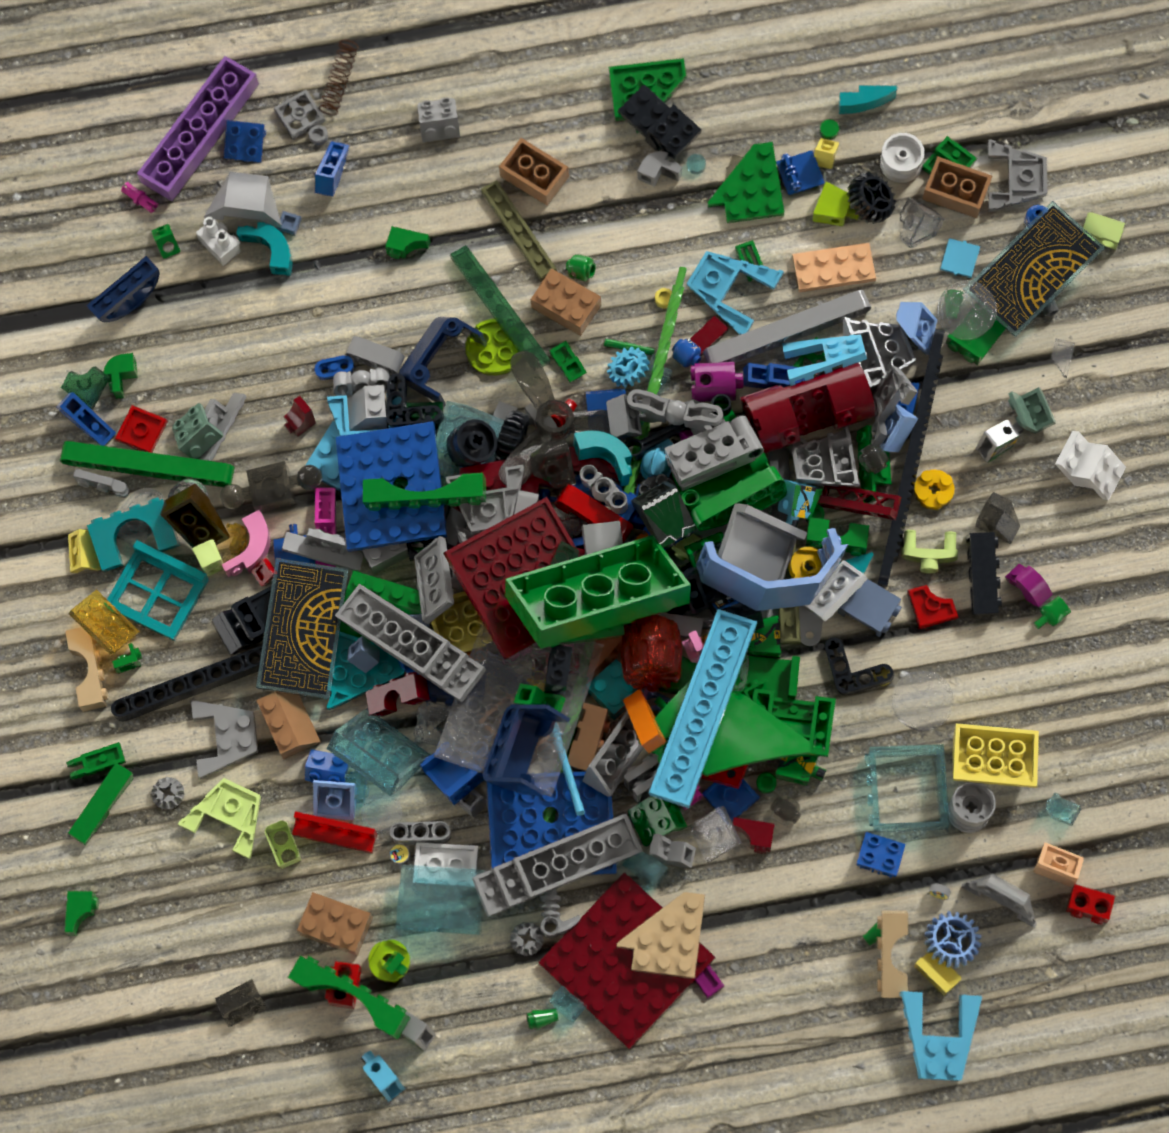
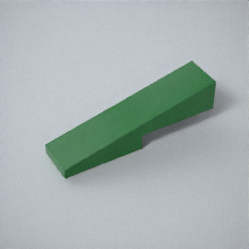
M115 763L69 830L68 835L86 845L110 814L109 810L133 781V773Z

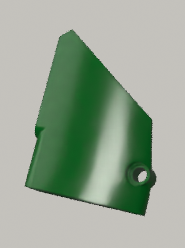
M724 402L715 404L721 409L728 407V404ZM731 410L730 414L723 418L725 422L729 421L730 423L737 417ZM764 452L755 458L753 462L685 491H681L672 473L679 494L699 531L728 524L735 503L746 504L761 511L782 500L787 494L785 481L775 467L769 466Z
M691 680L655 718L666 740L665 744L651 752L658 755L657 761L659 764ZM732 692L702 774L709 776L752 763L810 754V741L746 695H736Z

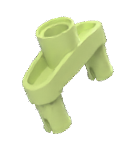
M905 530L904 547L901 550V557L920 563V571L923 573H937L938 564L949 563L958 559V550L956 549L957 533L952 531L945 532L944 549L916 548V531Z

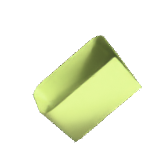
M1089 212L1086 216L1083 232L1096 244L1116 250L1124 232L1125 223Z
M214 540L206 541L192 548L207 576L224 570L222 567L224 563Z
M281 820L265 828V835L280 868L283 869L302 861L286 821ZM278 831H285L288 834V841L283 845H278L274 841V835ZM287 849L293 850L296 858L284 863L281 859L283 851Z

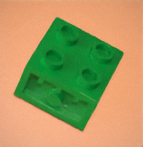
M649 796L627 811L645 847L651 844L654 834L665 836L672 831H682L688 827L677 804L653 796Z

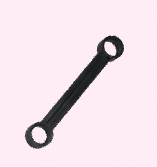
M718 394L713 397L711 404L715 405L721 401L728 403V407L722 409L723 417H725L732 410L731 399L725 394ZM671 424L642 440L636 438L627 440L625 442L627 448L631 446L641 448L639 453L631 454V461H639L643 458L644 451L689 429V427H685V424Z

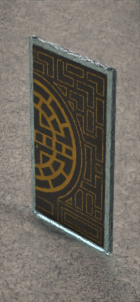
M1052 201L964 288V291L1013 336L1017 337L1105 247Z
M276 558L256 688L330 699L341 620L335 615L344 603L348 569Z

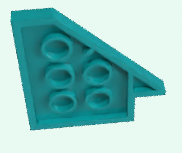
M336 630L327 692L332 694L326 708L327 710H332L366 694V691L373 689L375 685H385L391 679L401 678L405 675V671L401 668L396 658L378 647L380 649L379 663L367 673L363 672L348 661V648L359 638Z

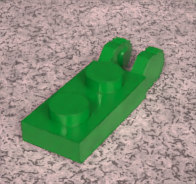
M118 742L81 754L80 757L69 760L66 764L69 768L83 763V769L70 773L71 779H77L112 768L115 763L119 765L124 764L126 760L122 746Z

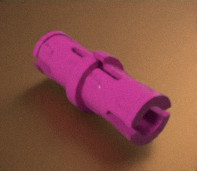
M129 182L124 184L127 188L122 186L121 192L133 199L136 205L140 204L150 213L155 211L152 209L153 207L157 209L158 203L146 196L143 190L139 191Z

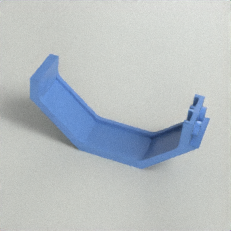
M835 528L827 529L828 537L823 538L821 542L823 547L817 551L822 569L817 575L811 577L776 581L762 580L719 558L713 541L704 543L696 567L702 583L756 611L804 606L812 603L836 570L848 544L841 545V538L837 535Z

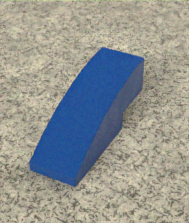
M748 363L743 368V386L763 389L776 385H781L783 388L790 386L787 370L799 367L773 363L768 365ZM802 378L800 380L795 381V384L805 381V379Z

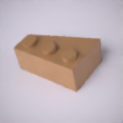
M584 702L582 708L584 712L581 721L578 722V730L568 757L571 771L586 772L588 766L605 743L602 739L604 733L608 734L611 722L608 721V709Z

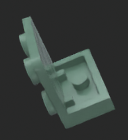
M1038 387L1022 396L1013 391L1008 393L1010 397L1008 402L1011 408L1016 411L1018 415L1016 420L1021 428L1023 427L1027 431L1029 430L1036 434L1056 424L1041 388Z
M200 403L191 407L172 427L179 450L193 459L200 458L223 437L222 432L208 422L204 407Z

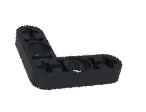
M398 373L389 377L387 383L386 421L391 428L432 421L435 426L442 423L444 414L438 406L407 408V381L403 375ZM398 380H400V382H401V383H398V390H399V391H397V388H396L395 385H394V384H397V381H398ZM397 397L402 399L400 404L392 405L393 399ZM436 412L438 415H435V418L432 419L431 416ZM413 414H420V418L417 421L410 420Z
M834 637L826 641L825 650L837 690L842 695L854 694L887 684L893 680L894 671L888 664H880L852 673L841 640ZM832 643L840 645L837 648L839 657H835L832 649L829 650L832 647ZM836 662H844L846 665L845 669L840 672L834 669ZM883 669H886L887 672L890 671L887 674V678L878 676L876 677L878 681L875 682L872 674L873 671H875L876 675L882 674ZM864 674L871 677L867 685L859 682L860 677ZM854 677L859 686L855 688V685L851 684L848 686V690H844L843 687L840 688L843 685V681H847V683L854 682L852 679Z

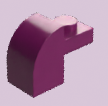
M1018 564L1005 576L1008 583L1019 588L1024 598L1038 608L1053 595L1043 577L1031 566L1024 567Z

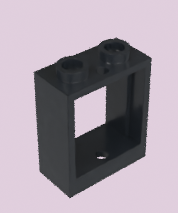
M563 645L551 647L544 693L562 695L564 697L573 647Z

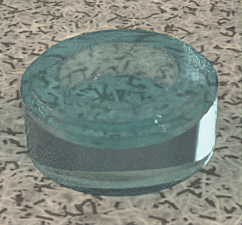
M693 154L687 159V169L690 173L700 174L705 170L706 160L702 155Z

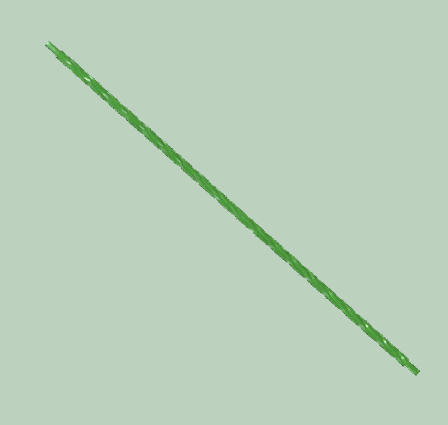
M679 267L676 283L672 287L665 322L662 327L658 350L647 391L656 395L661 385L664 364L667 360L671 336L678 315V307L684 291L683 283L687 270L685 267ZM640 421L642 435L636 437V439L642 440L648 436L650 430L649 422ZM633 446L632 454L639 453L641 448ZM642 459L636 462L631 461L632 476L629 479V485L623 487V491L628 494L635 491L636 479L640 471ZM595 641L585 642L579 674H577L567 714L570 721L565 723V730L562 735L567 758L569 757L571 745L575 737L578 716L585 696L586 684L588 682L587 672ZM559 757L553 773H563ZM552 807L546 808L543 812V819L548 823H554L556 810Z

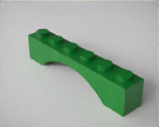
M483 473L462 474L455 481L444 487L423 492L400 489L383 478L363 479V504L371 511H378L381 508L398 510L401 507L417 509L426 505L436 508L445 504L455 507L463 503L480 505L482 502H486V478Z
M299 956L287 978L309 991L333 989L355 996L367 1008L375 1027L397 1040L400 1038L411 1018L406 1014L407 1010L398 1004L394 1007L389 1005L387 998L379 994L377 997L371 995L372 990L363 985H360L358 988L353 985L354 980L345 975L342 978L335 975L337 971L327 965L324 968L318 966L319 961L311 956H308L307 959Z

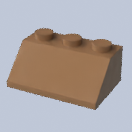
M297 690L276 691L257 700L283 759H287L321 743Z

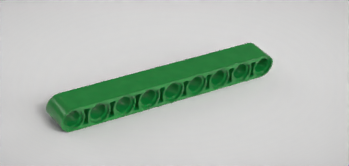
M65 441L63 443L60 462L69 466L224 488L231 487L235 467L227 463Z

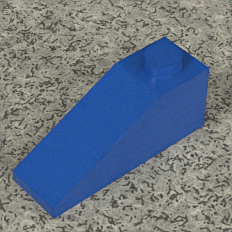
M330 142L315 174V193L334 196L339 186L349 145Z
M73 392L68 393L56 406L72 423L101 446H105L116 434L109 425Z

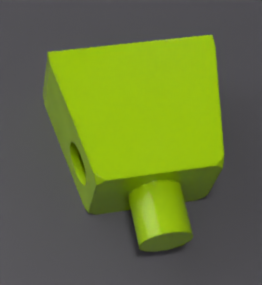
M825 182L813 213V222L844 226L847 217L858 220L859 215H855V210L850 209L851 203L847 202L849 197L846 195L848 192L829 182Z

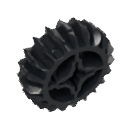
M876 173L859 174L850 182L847 187L849 191L846 194L849 197L847 202L851 203L850 209L855 210V215H860V220L865 219L866 223L872 222L873 224L883 222L893 214L894 205L897 202L894 199L896 194L891 192L893 187H889L887 185L888 181H883V177H878Z
M513 410L506 416L497 439V449L495 451V458L497 460H506L519 456L529 429L528 415Z

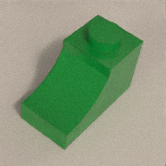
M391 226L385 246L387 255L395 259H406L407 254L413 250L428 249L430 245L429 234Z
M67 891L65 933L68 936H77L81 923L87 917L95 916V910L99 908V898L92 891Z

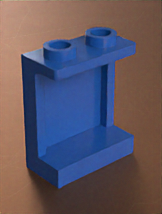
M452 739L443 743L435 753L427 756L423 763L420 764L428 778L453 805L457 804L484 781L481 770L471 763L458 749Z

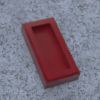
M713 316L690 338L691 341L701 348L700 356L703 355V351L706 348L714 345L728 331V327Z

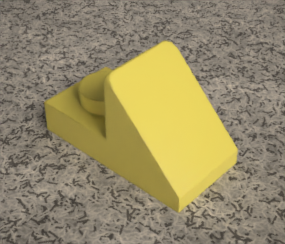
M824 138L820 139L814 153L819 167L832 169L839 142Z

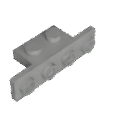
M233 393L226 407L217 400L210 399L205 408L208 422L222 432L223 437L198 459L212 461L215 458L216 451L225 440L226 433L230 426L233 425L237 413L244 405L247 397L245 394Z
M309 528L306 537L286 532L282 551L357 572L360 570L363 553L357 551L348 552L346 549V538L338 534L325 533L320 529Z

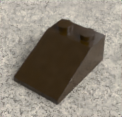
M196 484L165 500L160 515L192 548L209 540H214L215 544L218 545L230 538L210 499Z

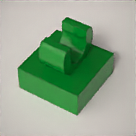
M396 951L382 967L390 974L396 971L400 975H404L408 970L401 963L405 957Z

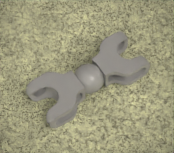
M632 390L627 396L630 408L643 413L639 414L640 421L649 423H666L668 421L673 425L685 424V427L693 428L698 432H704L711 429V426L725 423L722 409L717 405L708 403H688L686 405L680 400L669 402L667 398H662L652 392L643 390ZM637 396L643 399L637 400L638 403L633 402V398Z

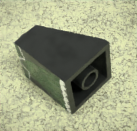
M666 481L631 500L650 535H653L665 549L673 546L676 540L691 536L693 534L692 531L697 529L676 486Z

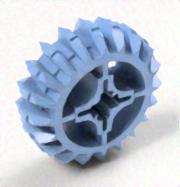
M950 911L947 912L946 917L942 913L939 914V920L933 918V924H928L927 929L929 931L925 932L924 935L928 938L924 944L930 946L927 949V953L934 952L931 957L932 960H935L937 957L940 958L938 964L941 965L945 961L947 962V968H950L951 963L954 964L955 968H958L959 962L966 966L967 960L972 962L974 960L973 955H978L979 951L976 948L981 947V943L978 941L981 939V935L975 934L979 930L978 926L972 927L974 921L970 920L967 922V915L959 918V912H956L954 917H952ZM952 925L958 926L963 930L957 931ZM943 927L945 938L937 942L936 933ZM950 936L957 939L956 943L948 941ZM968 937L969 948L963 952L961 941ZM943 949H950L954 954H949Z

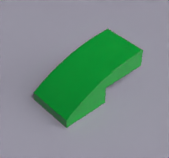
M567 341L549 350L552 358L570 383L587 373Z

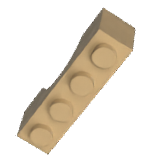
M90 626L66 630L69 651L72 655L84 658L88 663V674L85 680L76 687L79 708L85 712L107 707L106 700L109 697L107 689L103 688L102 681H105L103 669L99 667V662L102 659L100 651L96 650L95 643H98L96 631H93Z
M881 910V916H877V928L881 929V937H877V950H881V958H877V971H881V979H877V992H881L882 998H902L900 997V992H908V976L892 964L891 951L898 939L908 935V912Z

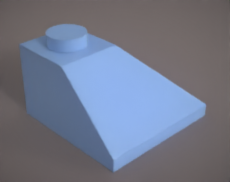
M900 302L899 309L896 312L897 322L925 355H929L937 324L936 317L922 302Z

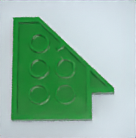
M684 58L610 66L609 76L615 121L625 120L618 114V110L643 85H646L666 103L686 79Z
M773 142L753 144L708 201V208L724 206L727 223L784 216Z

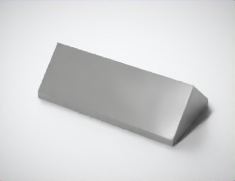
M626 711L588 766L583 779L584 783L611 797L626 774L625 771L632 766L644 748L638 743L639 738L628 711Z

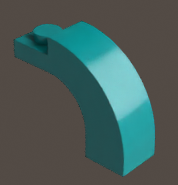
M259 221L257 228L249 225L244 227L238 226L237 236L239 241L263 244L271 250L269 267L272 274L291 276L292 254L286 238L277 228Z
M600 431L574 433L573 446L578 460L588 458L604 459L614 467L620 485H629V479L632 476V455L621 440Z

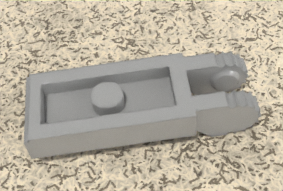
M76 469L73 475L76 482H78L77 484L82 487H89L90 485L96 487L101 492L113 491L118 497H127L130 492L126 483L110 477Z

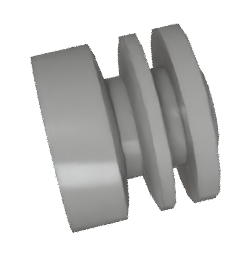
M965 782L957 787L947 809V815L951 824L956 829L966 833H974L983 829L995 810L996 800L994 793L983 783Z

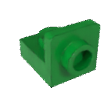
M133 643L128 644L131 655H121L117 657V660L112 661L114 669L118 674L141 667L139 660L142 659L139 647L135 648Z

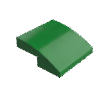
M946 136L935 148V152L922 165V169L931 175L937 157L972 168L977 158L949 136Z

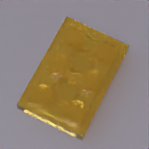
M97 589L69 612V615L111 656L139 633V630Z

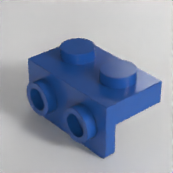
M311 749L305 765V780L310 782L318 780L346 783V774L351 763V757Z

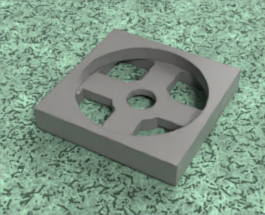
M307 90L274 107L275 113L293 140L308 132L313 126L320 125L326 121ZM297 101H305L309 104L303 107L299 106ZM290 106L292 113L284 117L286 108ZM315 110L316 118L309 122L307 114ZM302 111L303 115L297 117L296 112ZM294 121H300L303 127L293 129L289 124Z

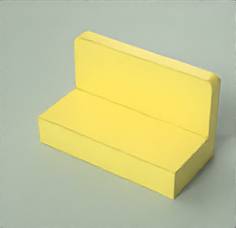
M78 529L68 535L70 573H79L85 569L101 570L89 531Z
M934 952L926 953L915 963L914 967L945 996L961 980V976L952 967L947 968L945 961L939 965L940 958L937 957L935 960H932L931 957Z

